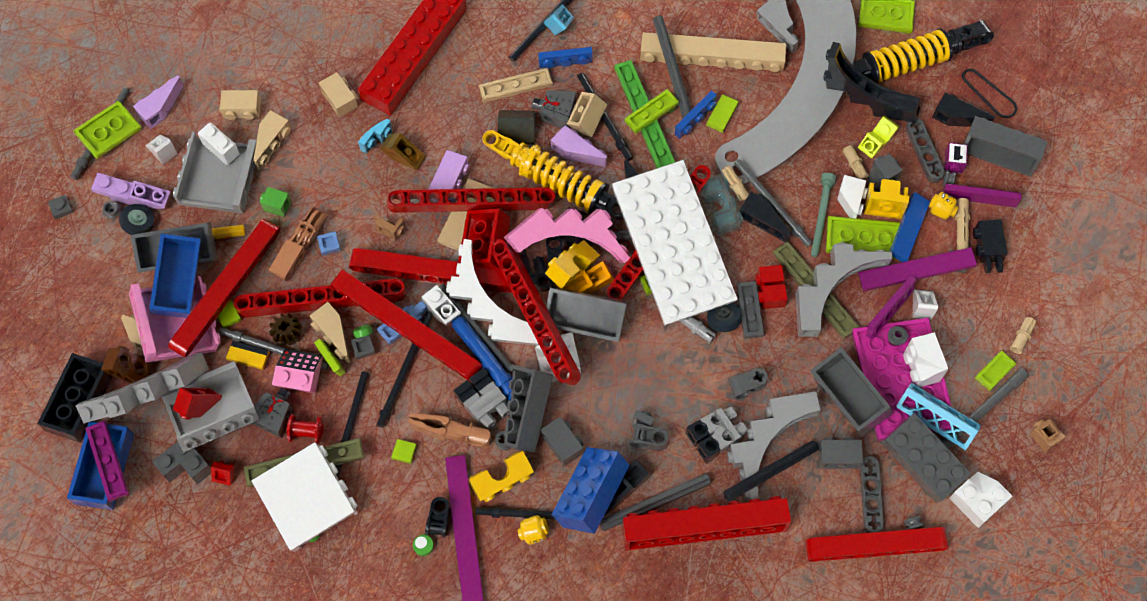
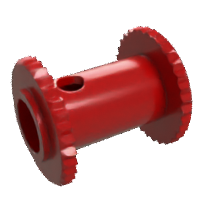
M292 414L287 423L288 441L292 442L294 437L315 438V443L319 444L324 430L322 417H317L316 422L296 421L295 415Z

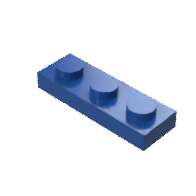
M592 47L538 53L539 68L566 67L573 64L584 65L591 63Z
M711 90L675 126V136L681 139L684 135H688L696 123H700L705 114L715 108L717 94Z

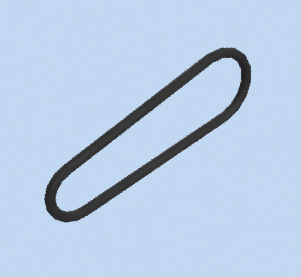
M966 69L962 73L963 81L997 115L1003 118H1011L1016 114V103L974 69ZM971 71L977 74L1014 105V112L1011 115L999 113L965 79V73Z

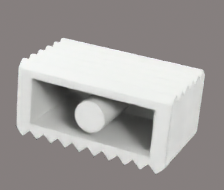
M208 123L198 132L202 144L220 158L225 165H229L239 156L240 153L236 144L212 123Z

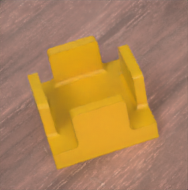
M882 179L880 192H875L874 183H870L864 214L902 219L909 203L908 187H904L900 195V181Z

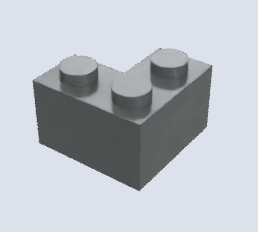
M178 441L152 461L169 483L185 470L197 484L211 474V468L197 450L193 448L183 452Z

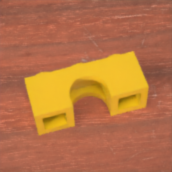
M585 240L579 244L574 243L568 251L564 250L558 258L554 257L548 263L549 268L545 274L563 289L573 281L579 272L590 269L600 255Z
M522 450L503 459L507 468L503 478L493 479L486 469L468 478L478 500L487 502L495 498V493L500 490L506 492L513 488V483L517 481L522 483L531 478L530 474L534 471Z

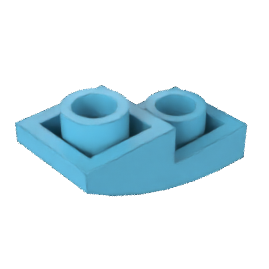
M389 119L383 120L368 130L358 141L360 150L367 154L370 149L374 148L377 140L383 143L387 136L392 134L391 121Z

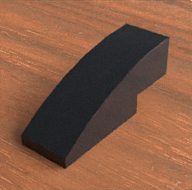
M635 459L630 464L604 516L620 505L652 475L638 460Z

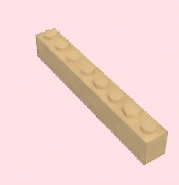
M643 32L640 60L666 63L657 33ZM668 34L676 61L683 65H708L719 68L734 67L736 69L746 68L770 70L772 72L783 71L786 43Z

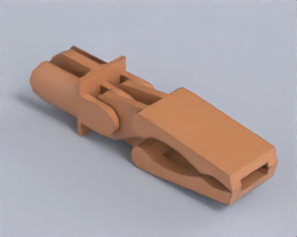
M311 207L303 221L299 220L300 223L291 239H287L269 268V272L287 281L306 256V249L309 244L313 242L316 236H319L318 231L328 215Z
M411 413L408 423L411 429L439 440L465 441L467 447L473 445L482 448L489 447L492 441L489 430L474 426L472 422L468 427L445 416ZM430 424H431V425H438V426H442V427H441V428H432V427L427 426V425H430Z

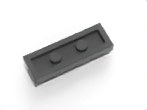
M756 281L737 283L736 288L739 308L742 314L744 339L761 338L764 336Z

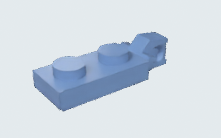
M423 301L415 307L410 305L402 309L418 321L423 319L422 315L428 311ZM385 324L377 328L379 334L389 345L401 337L399 333Z

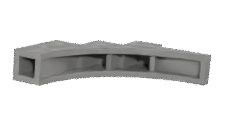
M844 242L834 244L830 251L831 265L827 263L816 265L813 271L814 286L809 284L798 286L795 293L798 337H817L821 331V315L824 303L834 288L846 278L859 271L888 266L892 260V252H885L884 250H876L874 252H867L866 250L853 251V244Z
M202 352L189 355L142 380L102 396L80 402L76 405V408L83 423L105 417L112 418L123 415L139 404L154 401L168 391L185 387L208 371L209 368Z
M816 392L769 399L768 406H765L766 415L769 419L750 421L746 434L747 439L751 441L731 444L729 451H727V459L729 463H732L733 469L741 468L739 469L741 481L759 471L763 455L778 435L802 420L819 415L821 409ZM758 486L744 493V500H748L749 503L751 499H759Z

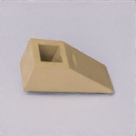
M271 110L259 124L253 160L258 170L268 163L269 157L279 149L280 143L291 132L289 121Z
M327 302L310 315L312 320L310 325L317 333L321 332L324 335L322 339L328 346L332 345L336 349L334 353L340 360L344 358L349 363L350 358L343 322L340 315Z

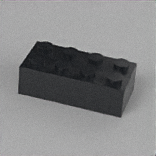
M72 353L37 424L46 432L81 443L86 433L85 428H87L89 422L83 423L76 405L104 395L113 376L101 370L102 362Z

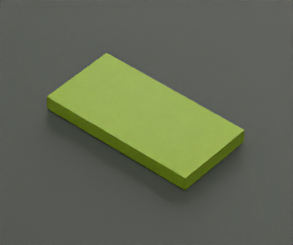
M828 216L826 253H830L834 244L841 242L853 244V251L866 250L867 252H874L876 250H884L889 252L900 223Z

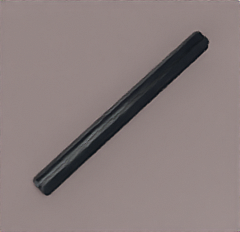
M812 440L726 489L723 492L724 499L728 502L736 499L819 450L818 442Z

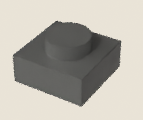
M66 194L48 201L55 219L73 213Z
M370 335L351 340L357 360L375 354Z
M636 410L633 416V423L653 427L655 418L646 411L640 412Z

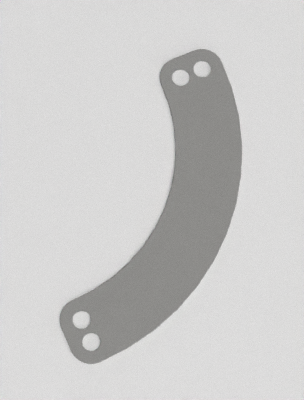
M796 0L805 26V51L800 70L787 95L768 117L745 134L723 144L717 150L715 160L726 182L728 180L722 173V169L728 165L733 169L736 162H728L725 159V155L729 151H736L738 159L757 178L774 169L801 149L821 129L832 114L844 91L827 89L826 82L823 80L824 72L828 70L829 65L828 60H826V52L831 48L833 42L840 43L845 56L853 65L856 50V25L851 0ZM744 175L737 176L742 179L743 184L749 182Z

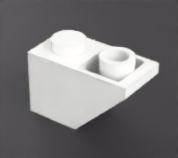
M844 175L837 200L849 218H856L857 215H861L864 204L860 203L861 199L866 198L868 188H865L866 180Z
M437 285L421 296L429 312L445 325L461 314Z

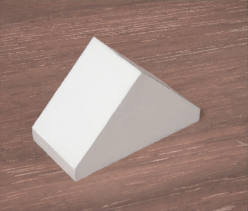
M162 135L157 136L145 145L163 165L178 154L169 138Z
M914 289L912 318H929L932 320L938 310L934 292Z

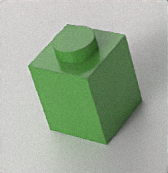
M267 187L265 193H262L260 197V203L264 211L285 217L292 202L288 193Z

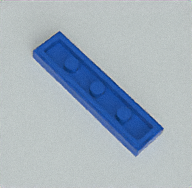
M916 192L911 194L889 251L892 252L894 258L901 262L908 261L930 203L929 200Z

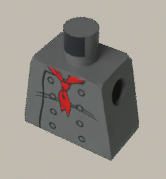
M548 90L544 100L533 99L532 109L541 110V121L561 129L564 126L569 128L567 122L576 104V92Z
M280 388L276 396L267 392L264 393L254 405L260 420L251 424L282 439L289 417L293 412L291 405L286 402L291 393L284 388Z

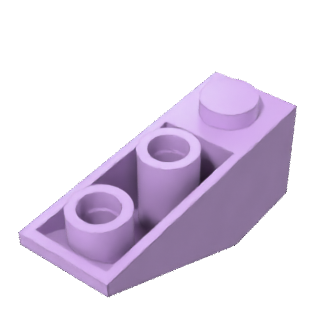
M178 75L168 80L166 84L155 89L150 95L139 100L133 106L138 116L149 129L165 120L184 85Z
M564 126L551 139V149L566 160L602 167L607 166V155L601 149H596L588 139L580 137L572 128L569 129L567 126Z

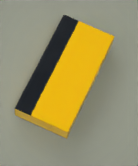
M232 341L226 359L227 361H235L238 364L264 370L270 352L266 349Z

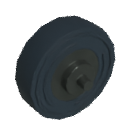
M734 303L710 310L707 313L709 326L717 332H730L741 324V310Z

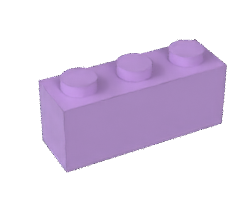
M446 150L429 189H461L462 179L464 175L468 174L470 169L467 157ZM432 198L430 199V202L437 203L438 200ZM454 198L448 199L451 203L455 202Z

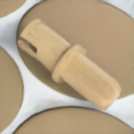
M853 145L845 147L842 152L849 162L848 166L853 169L858 179H866L868 173L862 164L863 160L859 158Z
M731 166L724 167L722 173L730 184L729 188L733 189L739 201L745 200L749 193L744 187L742 179L737 177Z
M1026 317L1020 330L1016 331L1017 336L1010 347V350L1014 353L1021 354L1027 341L1031 339L1030 334L1036 324V320L1032 317Z

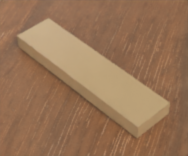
M548 68L480 84L479 90L483 103L550 87L553 86V82Z

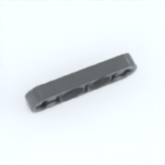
M918 118L916 123L908 122L906 132L926 178L932 183L940 182L944 176V168L923 121ZM918 139H923V140H925V141H926V145H924V146L919 145V144L917 143V140H918ZM929 154L933 157V160L926 161L923 156ZM934 170L935 173H939L938 176L931 174Z
M867 456L863 458V464L860 468L863 527L866 533L880 532L883 528L880 468L876 458ZM867 462L874 466L871 469V476H867L869 474L868 467H865ZM873 481L876 484V489L873 491L868 490L865 482ZM867 501H875L878 506L877 509H868ZM878 514V516L874 517V523L878 524V526L873 530L872 526L868 524L872 521V515Z

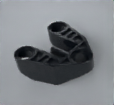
M560 236L546 239L548 263L554 257L558 258L563 252V242ZM556 240L559 242V246L551 248L549 243ZM526 249L522 250L523 252L519 256L536 289L541 292L549 291L555 282L545 274L547 270L544 258L536 256V258L532 259L535 273H532ZM542 280L549 281V284L546 286H541L538 282Z

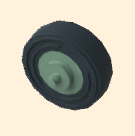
M132 204L126 206L120 213L119 224L130 235L150 232L154 225V216L147 207L140 204Z

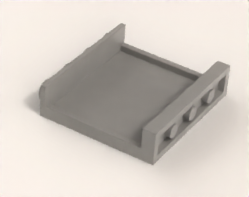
M192 132L191 138L187 140V152L182 158V169L178 172V184L173 190V197L178 205L243 214L256 167L253 160L257 140L249 139L248 144L234 142L240 154L229 165H225L220 158L202 144L196 133Z
M235 361L207 372L185 387H181L210 388L222 395L221 400L200 418L183 419L179 416V413L173 410L179 388L168 391L161 396L176 432L177 441L183 452L260 420Z

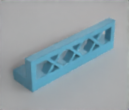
M912 382L896 405L897 408L908 415L915 413L927 427L964 450L967 449L981 427L980 424ZM907 396L915 401V408H908L903 405ZM929 409L932 411L934 418H924L921 410ZM946 420L950 422L951 429L943 430L940 428L938 421ZM964 431L970 435L966 443L957 438L956 432Z

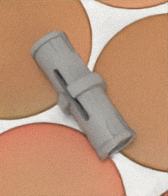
M693 317L679 321L692 330L691 333L699 335L709 344L717 335L704 326L701 320L697 321Z

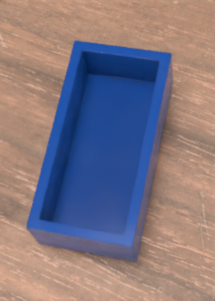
M161 233L149 308L150 314L181 318L189 316L192 310L201 239Z
M89 422L87 427L97 424V422ZM107 424L124 474L134 433L128 427ZM86 432L67 499L74 505L114 510L116 500L111 502L107 500Z
M587 447L551 515L563 528L595 534L630 465L618 451Z

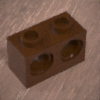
M118 346V348H109L101 370L132 384L147 377L151 363L146 362L144 356L132 354L129 352L130 349Z

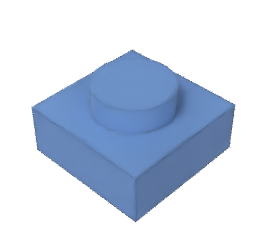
M336 232L317 236L322 256L341 251Z

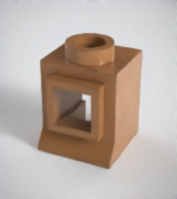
M1041 419L1033 425L1034 430L1030 433L1045 453L1066 438L1051 419L1045 422ZM1044 428L1050 433V437L1043 431Z

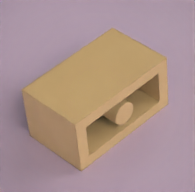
M337 72L319 82L322 94L339 118L358 107L356 93L354 90H349L347 80L344 77L341 78Z
M258 90L221 91L220 111L223 118L229 120L236 118L248 120L260 118L261 97Z
M581 92L567 125L578 134L592 137L607 104L593 93Z

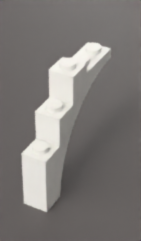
M464 239L463 244L459 245V256H462L461 263H457L456 274L459 277L451 276V281L447 282L446 293H449L450 298L472 300V303H468L467 314H470L471 320L493 322V324H489L488 336H491L492 341L537 346L538 342L528 322L509 315L487 296L479 284L474 271L472 240Z

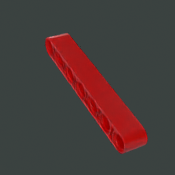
M944 527L814 537L805 540L809 562L938 552L949 549L946 529Z

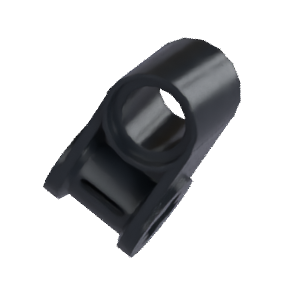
M436 497L432 500L426 522L425 535L436 534L446 538L451 507L444 497ZM440 503L446 505L442 512L436 511V506Z

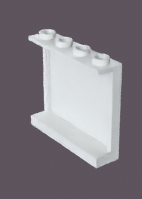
M317 443L311 444L252 480L288 548L293 552L298 551L302 548L301 545L352 514H358L355 509L358 507L353 497H348L346 484L342 479L339 481L336 473H338L337 468L333 462L329 464L326 458L328 456L326 449L323 445L319 446Z

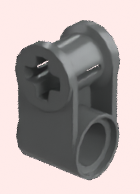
M756 368L746 373L735 375L728 382L735 398L739 399L762 390L766 386L768 375L765 370ZM755 377H758V379H762L761 382L755 380Z
M633 424L632 429L634 432L632 440L629 442L630 446L657 451L667 448V431L643 424ZM658 436H661L665 439L661 443H657L656 441H654V439Z

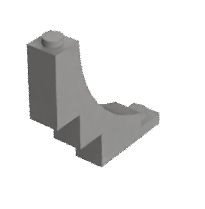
M767 0L768 2L757 10V20L781 43H786V48L793 54L798 50V39L792 33L793 22L788 13L786 0Z

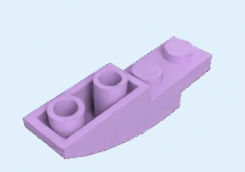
M97 173L91 188L92 192L108 196L112 201L128 205L140 204L153 209H165L170 195L168 190L137 181L131 183L101 173Z

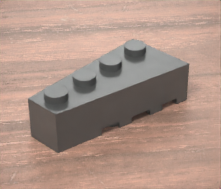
M511 364L510 371L513 372V380L509 381V389H512L511 401H508L507 405L510 418L506 419L504 445L517 450L535 452L553 374Z

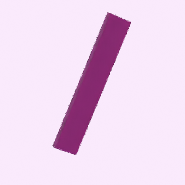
M972 247L858 272L862 290L865 292L904 283L910 276L919 280L976 267L977 263Z

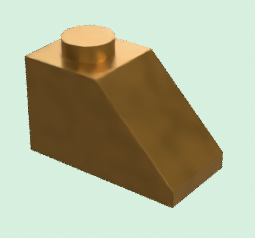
M401 133L389 134L380 147V150L393 161L413 170H418L426 156Z

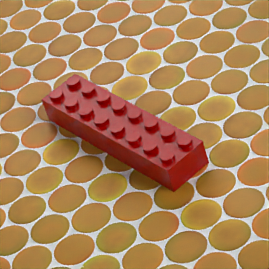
M422 0L357 89L360 100L391 116L466 12V0Z
M774 496L766 501H761V499H751L749 503L732 501L728 505L720 506L719 503H714L706 508L691 506L688 507V510L681 511L679 508L668 509L664 513L649 511L647 515L630 513L623 517L622 530L625 551L783 533L787 532L791 524L787 498L781 499V496Z

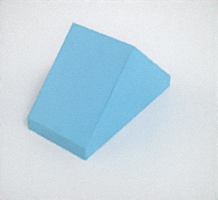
M562 4L543 23L554 35H557L567 28L574 17Z

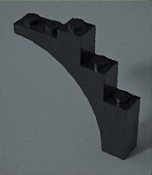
M837 42L832 43L831 48L826 52V60H828L829 65L828 70H825L823 76L827 89L847 92L851 103L869 105L873 111V116H886L894 120L917 122L921 111L919 97L890 90L867 78L849 62L842 50L841 44Z

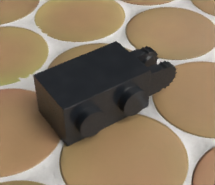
M1001 219L978 221L975 228H973V238L977 242L976 255L979 256L980 263H983L985 273H991V262H995L997 272L1002 273L1003 261L1008 254Z

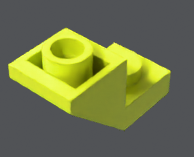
M883 116L875 129L867 133L858 148L870 158H874L891 140L900 126L888 117Z

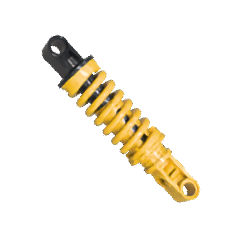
M488 130L483 134V143L490 150L510 161L511 166L518 167L520 176L529 180L533 179L536 184H542L543 187L551 188L561 198H567L570 203L575 202L577 207H584L588 214L593 213L596 209H602V211L606 210L616 220L624 219L622 212L620 214L614 213V209L619 204L615 197L608 194L609 184L596 179L590 185L591 175H586L581 180L583 177L582 170L574 173L575 167L572 165L566 169L565 161L557 164L558 157L553 156L549 159L550 154L547 151L541 155L542 151L538 145H533L531 148L527 147L525 143L519 145L512 139L504 137L493 130ZM492 137H496L495 143L489 144V140Z

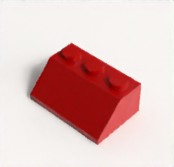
M467 210L461 244H463L464 239L472 240L473 264L499 267L492 254L491 246L494 241L499 239L506 242L504 237L508 234L510 217L502 210ZM459 256L458 262H461L462 256Z

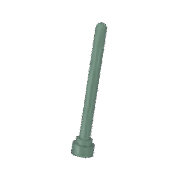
M823 173L821 175L820 183L822 184L823 191L811 250L812 257H817L819 254L830 189L833 188L836 182V176L832 173Z

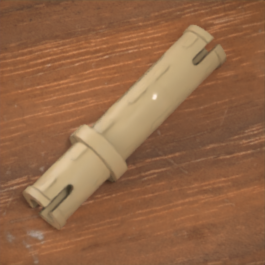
M959 198L957 200V207H959L955 215V220L957 221V250L969 248L970 214L969 199Z

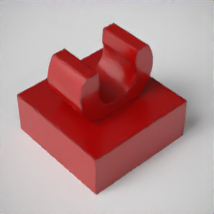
M223 460L219 463L214 462L211 466V481L231 486L234 481V463L226 465Z

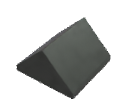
M499 110L498 133L518 144L534 145L536 111Z

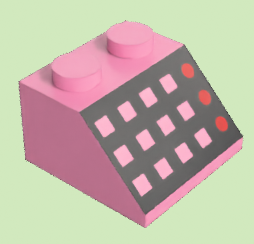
M284 349L276 364L272 385L316 393L323 355Z

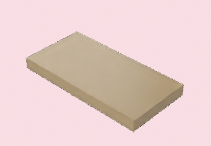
M469 178L463 189L493 188ZM467 198L469 202H476L474 198ZM486 198L487 201L494 202L493 198ZM467 211L451 212L437 240L439 244L459 251Z

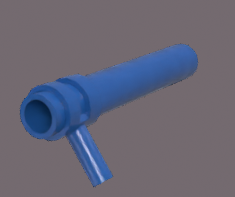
M458 315L451 321L453 329L482 364L506 399L511 401L512 389H509V381L513 380V376L505 371L468 321L461 317V315Z

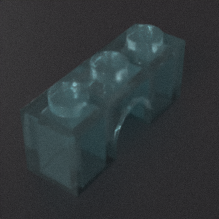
M721 174L710 177L708 183L701 191L705 204L714 202L722 206L721 210L713 212L712 222L718 236L740 230L742 222L740 212H737L735 209V199L728 192L729 185L726 180H723Z

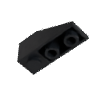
M945 92L932 118L947 126L970 127L975 116L986 118L993 122L995 116L974 107L971 103L958 99L955 95Z

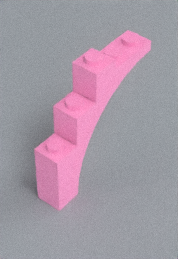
M538 208L504 237L515 252H521L531 244L545 238L570 235L585 238L600 245L610 252L619 263H626L630 258L627 255L629 252L626 247L616 241L617 236L615 233L607 229L613 223L610 221L611 216L606 210L602 211V209H596L583 221L581 220V214L576 209H567L553 221V216L547 209Z

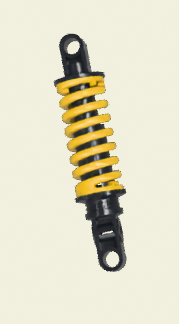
M983 20L957 29H950L948 32L939 28L931 33H926L924 36H917L915 39L911 38L906 42H899L897 45L892 44L888 48L883 47L879 51L864 52L862 59L854 61L853 66L867 78L878 84L883 82V79L889 80L891 76L898 77L899 73L905 75L908 73V69L914 72L917 67L920 69L925 68L926 64L933 66L935 61L937 63L948 62L953 54L989 43L993 39L994 33Z

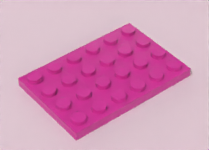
M929 318L888 323L874 339L866 336L868 327L852 329L860 370L893 411L892 415L874 427L877 441H883L910 416L896 407L911 382L916 385L911 379V369L909 364L905 363L903 354L912 338L932 333ZM895 326L904 328L908 335L906 342L899 346L890 343L887 336L889 330ZM895 333L896 337H901L899 333ZM944 376L938 383L920 387L951 406ZM907 396L903 405L908 408H915V401ZM929 409L921 410L924 418H934L932 411ZM946 420L938 421L940 428L943 430L951 429L950 422Z

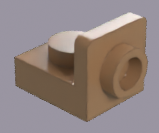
M379 217L375 222L377 232L394 241L399 236H403L406 230L405 222L402 218L397 221L395 226L391 221L383 220Z

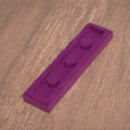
M948 183L945 184L942 192L956 198V200L967 198L970 202L1015 208L1021 200V193Z
M910 276L868 324L867 337L874 339L911 296L916 284L915 278Z
M102 421L85 428L107 500L111 502L129 495L107 422Z

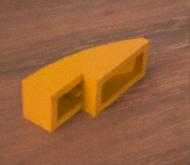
M602 261L587 271L582 270L573 281L564 288L592 294L612 283L615 278L607 264Z

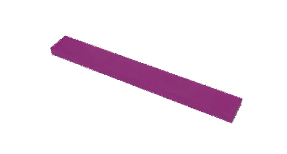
M465 455L447 457L445 462L462 601H484Z

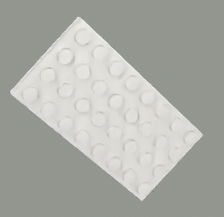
M683 160L612 183L613 191L664 326L738 300Z

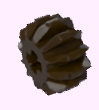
M281 313V318L274 317L275 323H270L271 330L269 334L273 336L274 342H279L282 346L287 342L291 346L292 340L298 342L297 336H302V331L300 330L302 329V324L299 322L298 317H293L290 313L285 317Z

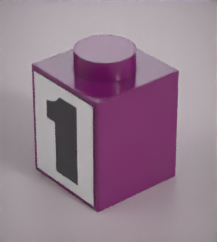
M948 144L945 150L944 171L949 170L951 173L953 171L963 173L967 165L968 145Z

